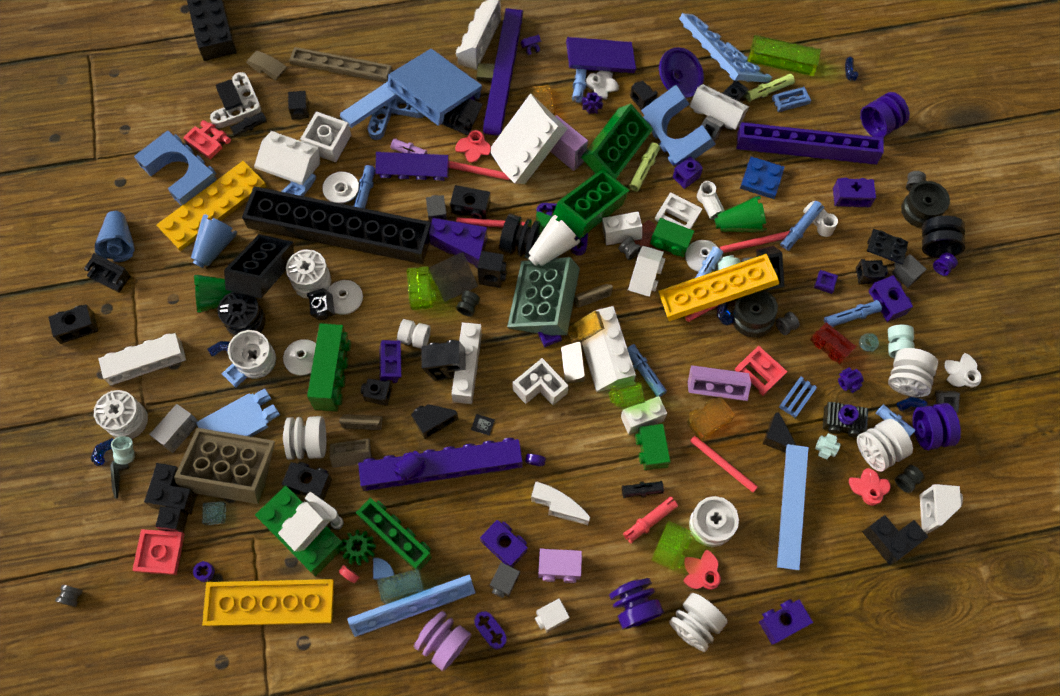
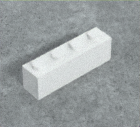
M462 322L459 341L465 347L466 370L455 371L451 394L452 400L455 403L472 404L482 337L481 324Z
M176 333L165 334L155 340H147L137 346L126 347L124 350L116 353H108L98 359L103 379L111 386L185 361L186 357L180 338Z

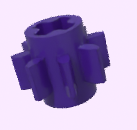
M596 92L587 93V97L582 98V109L586 110L588 114H597L598 108H603L602 96L599 97Z
M849 367L839 374L838 382L843 390L850 389L851 393H853L862 386L863 376L859 370L855 369L852 371Z

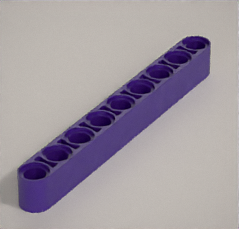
M510 8L505 10L483 134L499 136L502 133L523 10Z

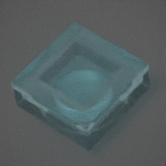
M224 501L203 503L202 523L204 525L225 523L226 503Z

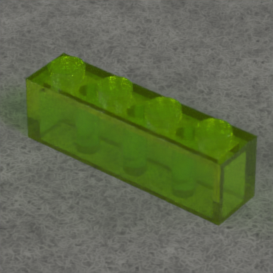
M754 35L747 62L814 76L818 67L821 49Z

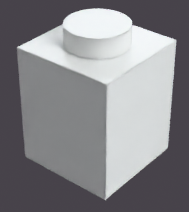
M560 599L537 610V617L535 618L539 628H544L546 633L569 620V616Z

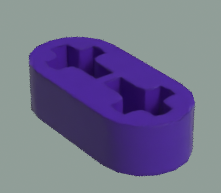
M489 612L478 613L474 620L477 630L491 648H503L507 641L505 632ZM480 617L484 619L489 618L488 625L491 627L489 630L484 625L481 627L478 625L480 624ZM492 631L497 636L500 634L503 636L501 637V644L497 642L493 644L491 642L493 641V636L490 634Z

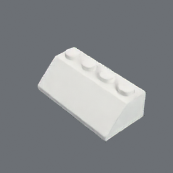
M487 0L476 10L474 20L470 22L468 32L463 36L462 45L456 50L459 65L475 70L478 69V63H481L501 21V0Z
M614 307L595 310L577 321L576 328L596 392L634 383L636 374Z

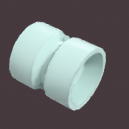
M895 325L888 329L890 357L895 358L896 353L901 349L915 348L914 342H912L914 340V328L912 326Z

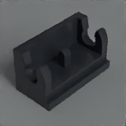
M93 253L92 258L84 268L88 272V278L120 293L131 278L125 268Z

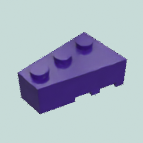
M433 218L429 231L430 244L448 254L459 257L464 262L467 261L475 265L476 268L478 267L481 251H485L487 243V227Z

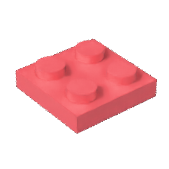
M141 529L132 571L177 575L185 534L183 532Z

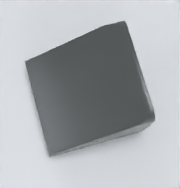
M947 390L935 391L937 404L949 403L955 412L959 411L960 393Z

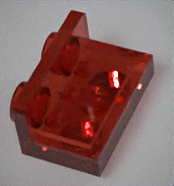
M827 322L810 339L815 347L822 349L832 361L841 364L856 348L854 344Z

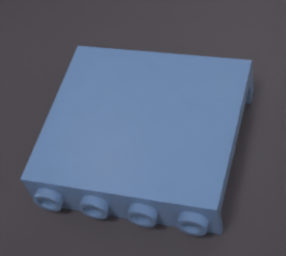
M429 49L388 74L387 88L439 126L443 123L444 114L473 95L479 99L482 85L433 49Z

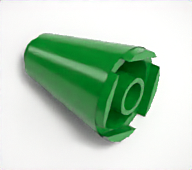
M756 196L717 214L718 218H714L716 229H720L721 232H766L767 228H763V225L766 224L763 204L758 203L761 197Z
M194 275L197 313L218 308L224 296L233 292L225 289V279Z

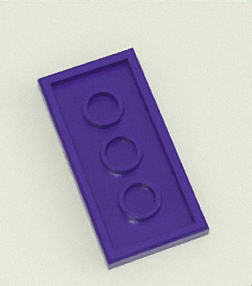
M567 37L566 39L569 68L626 73H634L636 70L632 42Z

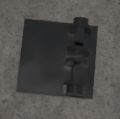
M470 98L444 114L442 125L469 135L483 104Z
M873 228L871 237L867 241V252L903 265L908 241Z

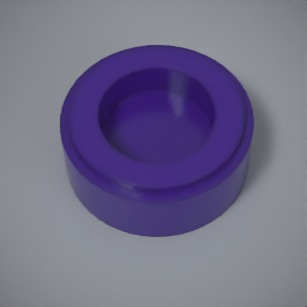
M526 454L525 462L529 465L544 466L546 458L540 455Z

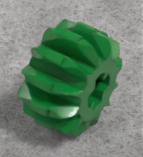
M356 530L355 536L349 532L347 535L350 539H342V542L346 545L340 547L341 552H345L342 557L344 560L349 559L348 563L351 565L356 561L357 565L361 566L363 559L366 563H369L367 556H375L374 552L371 551L376 548V544L372 543L374 541L373 536L368 537L367 531L360 534V531ZM357 544H359V545L361 546V550H360V551H357V550H356V547H355V546H356Z

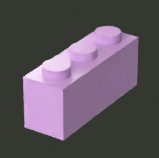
M691 365L688 378L689 393L748 401L751 387L749 373Z

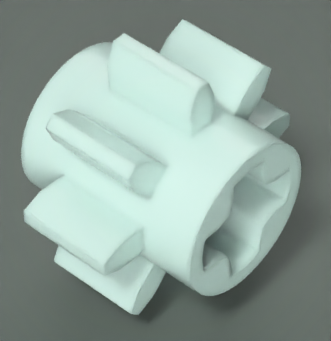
M829 433L825 437L820 436L815 447L816 450H819L818 456L828 459L830 456H836L840 448V443L837 442L836 436Z

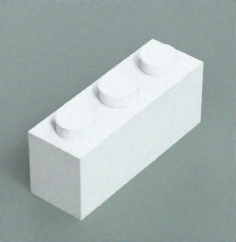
M704 84L697 88L689 106L696 113L712 116L724 122L726 128L735 130L740 126L749 106Z

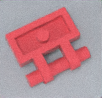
M203 120L200 123L201 129L195 126L183 139L187 144L211 160L222 149L219 142L229 144L231 139L224 131L216 129L214 124Z

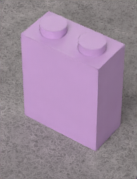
M556 115L555 117L568 129L550 152L575 171L584 163L581 156L587 150L588 140Z

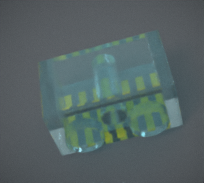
M419 569L377 579L381 601L384 604L425 591Z

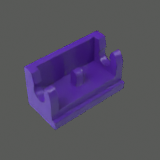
M381 340L379 347L380 381L393 380L395 384L401 378V341Z

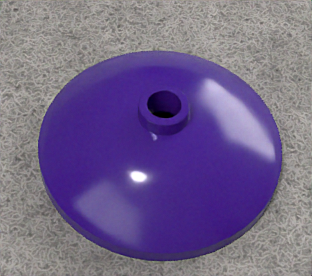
M681 47L671 48L663 54L659 64V73L666 89L670 90L677 85L685 98L694 96L697 88L703 84L704 80L703 69L697 57L689 50Z

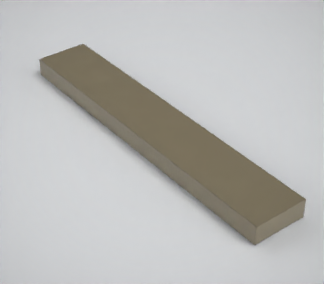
M294 47L289 59L290 64L381 82H388V74L392 72V65Z

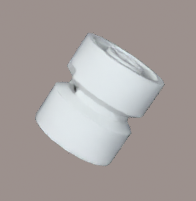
M403 319L398 330L397 341H401L405 345L412 343L413 347L422 349V346H426L428 343L431 327L422 323L416 325L414 321Z

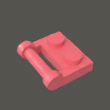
M760 346L753 350L734 369L736 372L749 373L751 383L759 390L762 396L788 372ZM748 364L768 382L766 385L746 368Z

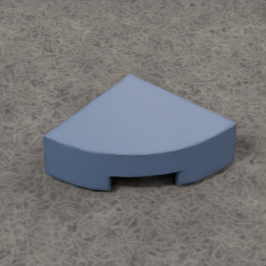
M373 558V579L381 580L387 579V577L393 579L392 576L395 575L391 566L383 559Z

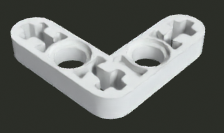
M236 73L232 78L243 105L228 111L225 110V107L214 111L210 119L216 128L229 126L242 121L246 117L250 118L260 113V104L245 73ZM240 80L243 81L244 86H241L239 82ZM244 92H251L247 97L242 96ZM233 111H240L237 116L231 115Z

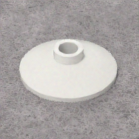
M348 172L333 173L326 178L323 184L324 196L330 202L339 204L347 203L354 199L359 190L357 179Z
M707 240L693 242L689 245L685 254L688 266L699 273L703 266V260L707 259L713 246L719 247Z
M341 280L335 282L327 290L333 295L334 312L336 314L346 315L356 311L363 300L361 288L353 281Z
M306 339L291 343L283 356L284 365L287 370L299 376L311 374L316 343ZM300 353H305L303 357H298Z

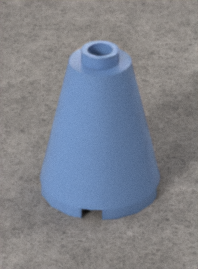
M111 211L107 213L95 242V252L105 259H114L113 262L126 261L133 256L135 246L125 215L119 211Z
M206 214L201 219L191 258L194 260L193 264L201 268L204 265L208 267L238 233L237 231L231 232L232 227L215 218L212 220L207 219L208 215Z

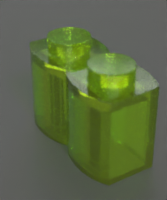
M668 521L651 561L672 571L676 567L680 568L685 558L682 552L684 548H689L693 539L690 537L691 531Z

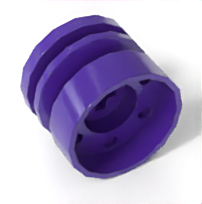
M895 92L884 94L864 106L860 113L861 122L865 130L871 136L881 138L905 125L910 116L905 100Z
M650 578L630 581L619 586L609 594L610 600L621 599L613 604L614 608L624 607L625 611L617 616L622 630L641 625L664 614L658 599L648 600V597L655 593V589L644 590L652 584Z

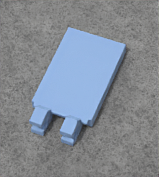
M266 389L255 393V395L249 393L199 420L196 424L198 428L252 437L268 428L267 423L280 414L274 405L262 411L260 406L271 400L269 393Z

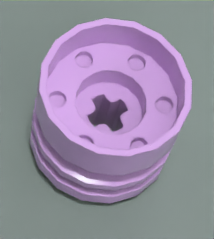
M443 611L426 624L414 645V648L418 651L425 647L422 653L425 657L433 651L436 652L431 662L441 671L446 670L471 637V634L462 626H458L451 631L454 620L449 618L444 623L447 614Z

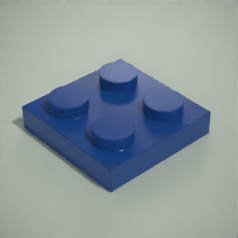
M750 157L740 189L774 199L785 167Z

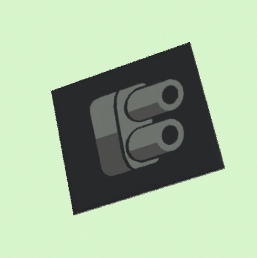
M476 414L471 430L490 435L495 419Z

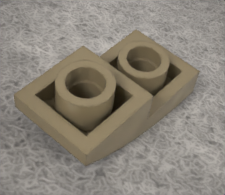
M256 51L246 62L257 72L261 73L263 71L275 81L287 68L275 58L260 51Z

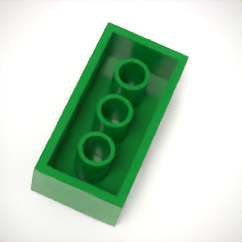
M632 104L620 107L581 158L595 174L603 169L616 179L652 132L653 128Z
M601 169L560 199L552 216H558L556 218L557 221L560 222L562 220L578 238H582L601 223L602 218L608 217L624 204L630 190Z
M319 323L307 398L314 410L338 412L339 405H342L343 395L341 394V388L345 386L346 381L344 369L348 368V358L346 356L347 351L351 349V340L348 339V332L345 331L343 325Z
M285 486L255 516L316 577L341 552L340 547L345 545L325 526L305 550L294 551L278 533L283 528V523L296 514L297 507L303 502Z

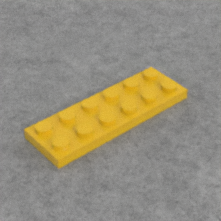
M242 161L156 226L181 252L196 240L204 214L208 215L207 219L212 220L215 218L222 221L249 200L254 186L265 188L267 185Z
M767 254L659 290L658 292L668 321H672L779 285V279Z
M334 580L206 582L202 626L333 623Z

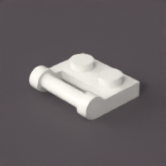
M670 192L658 211L655 221L658 222L660 218L691 229L699 217L702 208ZM665 212L687 222L686 226L664 215Z
M309 492L305 497L306 501L316 502L332 519L330 522L334 529H341L344 522L333 507L313 493Z

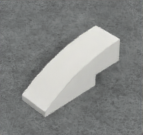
M535 482L531 502L549 506L548 515L588 525L590 516L576 502L548 485Z

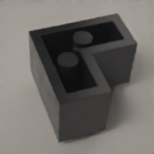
M449 340L447 343L441 344L429 343L427 346H422V369L434 381L453 379L454 371L466 370L465 347L457 340Z
M156 463L144 503L154 509H160V506L180 508L187 514L192 515L197 495L190 489L177 486L174 477L178 467Z
M886 515L862 531L889 565L898 561L929 537L915 520L898 531Z

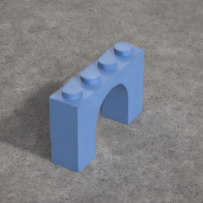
M677 85L641 110L645 115L643 118L653 128L651 133L656 139H660V147L664 152L669 153L670 156L667 158L673 166H678L690 156L696 159L716 145L703 125L684 138L672 139L668 137L667 125L670 119L689 105Z
M166 131L137 153L134 158L139 166L150 176L171 162L181 161L189 164L186 174L168 188L172 197L182 206L217 180L215 177L216 172L211 166L206 167L203 159L199 155L195 156L188 145L184 146L182 140L176 134L173 136L169 131Z

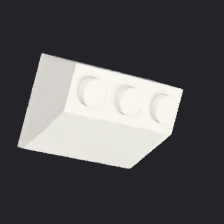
M271 131L261 142L254 166L258 170L303 185L320 165L319 147Z

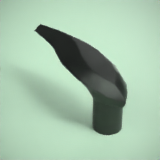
M112 461L110 465L112 491L114 498L118 499L119 472L129 469L128 464H116L115 461Z

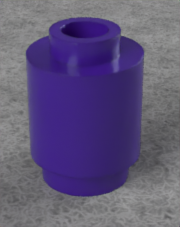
M417 451L409 452L394 465L396 468L394 472L401 480H409L423 468L422 465L425 463V460Z

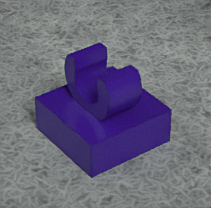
M539 35L523 39L520 44L522 49L526 48V53L531 55V47L535 48L536 53L540 51L538 43L541 42Z

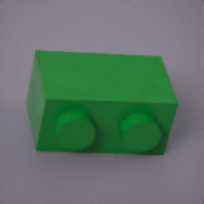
M660 218L652 235L650 245L671 252L673 255L684 257L694 230Z
M663 424L639 427L638 433L635 434L636 445H640V465L643 464L644 470L668 468L670 457Z

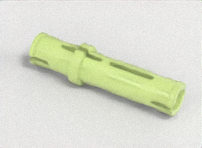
M788 74L767 84L758 85L757 88L748 91L747 101L751 102L760 97H767L769 93L794 84V76Z
M650 143L646 154L642 156V161L629 184L631 190H640L650 167L654 165L655 157L661 148L657 143Z

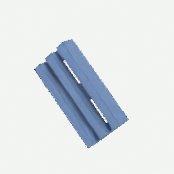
M805 87L772 96V101H775L774 105L778 107V112L804 106L811 102Z
M801 376L779 406V408L794 418L797 417L817 388L815 385H810L809 381H804V378ZM800 384L803 385L790 406L786 407L785 404ZM806 389H809L810 391L808 392L804 400L801 402L797 410L793 412L792 408L800 399Z

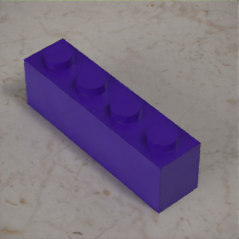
M376 152L375 174H380V178H391V175H398V179H409V176H416L418 180H427V176L434 177V180L444 181V177H449L450 156Z

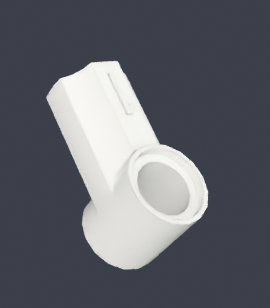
M710 181L703 182L698 190L697 199L703 204L710 219L718 218L717 214L725 210L716 194V186Z
M814 201L809 203L807 207L804 208V213L808 211V209L812 206ZM823 209L813 223L818 227L817 232L821 236L829 237L833 234L838 219L835 215L828 214Z

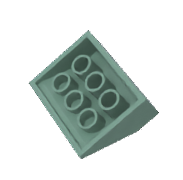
M571 257L555 258L543 266L539 264L535 266L530 260L521 261L507 326L509 329L532 333L543 332L546 335H567L580 270Z

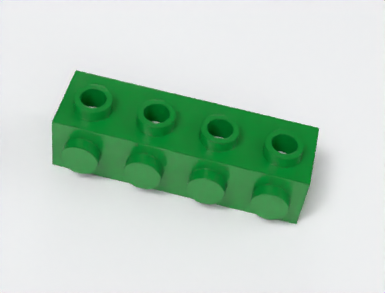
M370 497L356 512L357 516L418 573L432 558L430 554L431 549L423 541L419 543L415 539L416 535L408 527L404 529L400 525L401 521L394 514L390 516L385 511L387 508L379 500L375 502Z

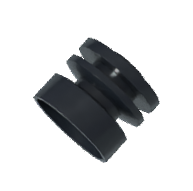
M509 213L501 233L499 250L512 254L515 248L518 247V256H522L525 251V258H529V251L540 236L541 222L535 220L532 225V220L528 218L523 226L521 216Z
M231 292L225 295L219 303L218 316L231 336L234 337L246 330H254L261 333L266 323L265 314L255 297Z

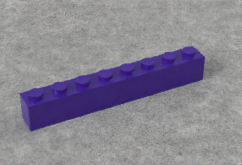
M741 122L737 133L736 149L877 164L884 153V138Z
M506 438L502 442L496 443L494 441H486L482 445L466 444L462 448L445 447L441 451L425 450L420 454L425 460V463L422 465L423 468L409 480H401L394 472L396 469L394 465L408 453L400 457L389 455L380 460L368 458L358 463L360 486L363 491L522 468V457L519 439Z

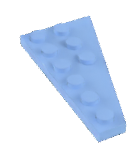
M682 13L679 19L684 24L683 26L690 30L692 36L702 43L701 46L711 53V57L720 63V67L730 74L731 79L746 82H770L772 76L762 74L759 71L761 68L758 65L747 62L748 57L729 42L726 44L720 40L721 36L709 31V26L692 14Z

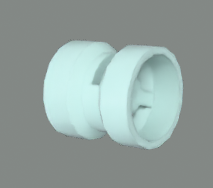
M120 436L111 442L113 458L117 464H128L134 460L135 453L131 438Z

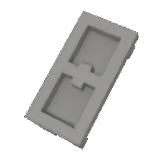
M176 404L149 435L174 453L195 429L198 420L191 413Z

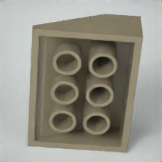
M197 428L174 478L177 486L190 489L196 494L258 504L265 487L275 442L273 440Z

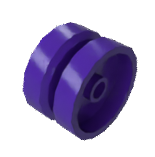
M949 403L935 404L932 407L922 406L914 410V434L919 445L924 450L938 449L940 446L951 447L958 444L961 433L960 422L957 413Z

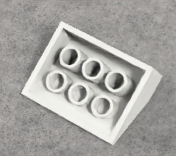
M530 94L491 146L490 153L502 171L514 183L525 185L568 128L537 98Z

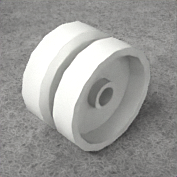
M717 496L707 497L699 502L690 516V532L695 540L704 546H721L734 535L738 528L739 517L737 510L731 502Z

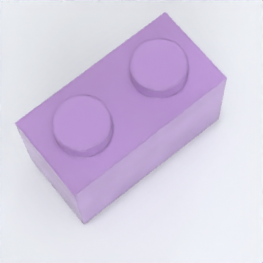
M540 549L538 578H543V581L546 582L564 579L563 582L575 583L576 580H580L582 551Z

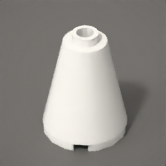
M556 215L550 219L529 251L530 257L528 259L535 266L538 264L540 266L545 265L580 243L579 239L575 241L574 237L576 235L562 220L560 222L555 220L558 217Z

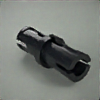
M260 112L250 118H244V121L230 126L233 135L237 137L248 130H254V127L266 123L267 120L263 112Z
M641 481L639 484L622 485L623 498L636 496L645 498L646 495L664 494L662 481L650 483Z

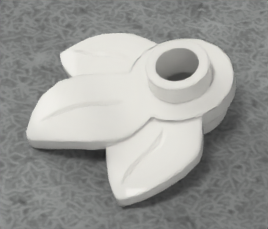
M598 71L597 74L588 75L586 79L587 87L590 90H594V93L596 92L599 97L602 96V99H607L608 92L619 90V86L612 79L613 74L610 71Z
M964 353L960 362L953 360L945 361V369L950 374L947 381L951 385L956 387L966 385L973 388L980 384L981 374L977 370L976 361L970 355Z

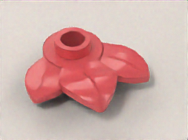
M477 130L470 132L468 137L460 139L455 147L456 152H465L466 159L470 163L477 161L481 154L489 155L491 150L490 144L484 139V135Z
M866 468L863 471L861 478H849V485L852 491L862 496L864 502L871 506L881 503L883 496L890 491L889 480L879 479L878 474L870 468Z
M705 550L701 560L693 557H686L684 559L685 569L689 573L683 580L687 586L693 589L704 587L709 590L719 586L721 577L717 571L718 561L710 551ZM706 576H711L713 582L709 583L706 580Z

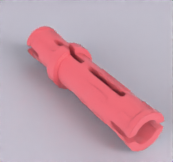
M668 497L667 500L644 518H639L634 526L623 533L625 539L629 538L628 542L632 544L642 534L650 532L649 530L652 526L678 507L676 501L672 502L673 498Z

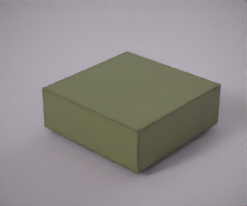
M478 63L477 81L492 82L495 64Z

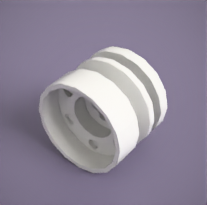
M308 249L301 250L293 254L286 265L287 276L298 295L308 298L307 293L322 288L328 290L331 285V275L325 259L320 253Z
M254 330L242 331L235 335L229 343V359L240 373L245 374L246 377L261 378L270 373L274 368L276 362L275 351L262 333Z
M904 348L896 353L893 363L894 368L891 370V376L888 380L889 386L896 392L907 396H928L931 393L933 377L938 367L937 358L929 352L920 349Z
M115 390L104 394L97 401L94 408V418L97 424L114 438L127 436L133 439L143 432L148 422V414L145 408L126 391Z
M323 416L308 417L306 426L302 417H297L296 421L294 417L286 418L283 444L288 460L295 459L296 456L298 459H302L305 450L309 459L324 458L326 452V426Z
M886 419L874 428H870L857 436L858 448L863 458L877 471H884L894 465L895 461L899 462L910 456L913 452L909 435L893 419Z
M691 593L683 603V607L688 614L678 610L676 612L678 618L672 617L669 623L685 642L705 652L708 649L706 642L712 643L714 641L709 631L719 634L728 622L724 615L709 601L698 594Z

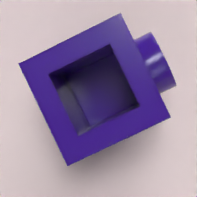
M690 156L675 167L673 178L685 189L700 178L703 168L698 161H695Z

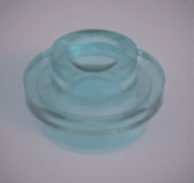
M867 333L860 337L859 345L864 351L873 352L878 348L879 341L876 335Z

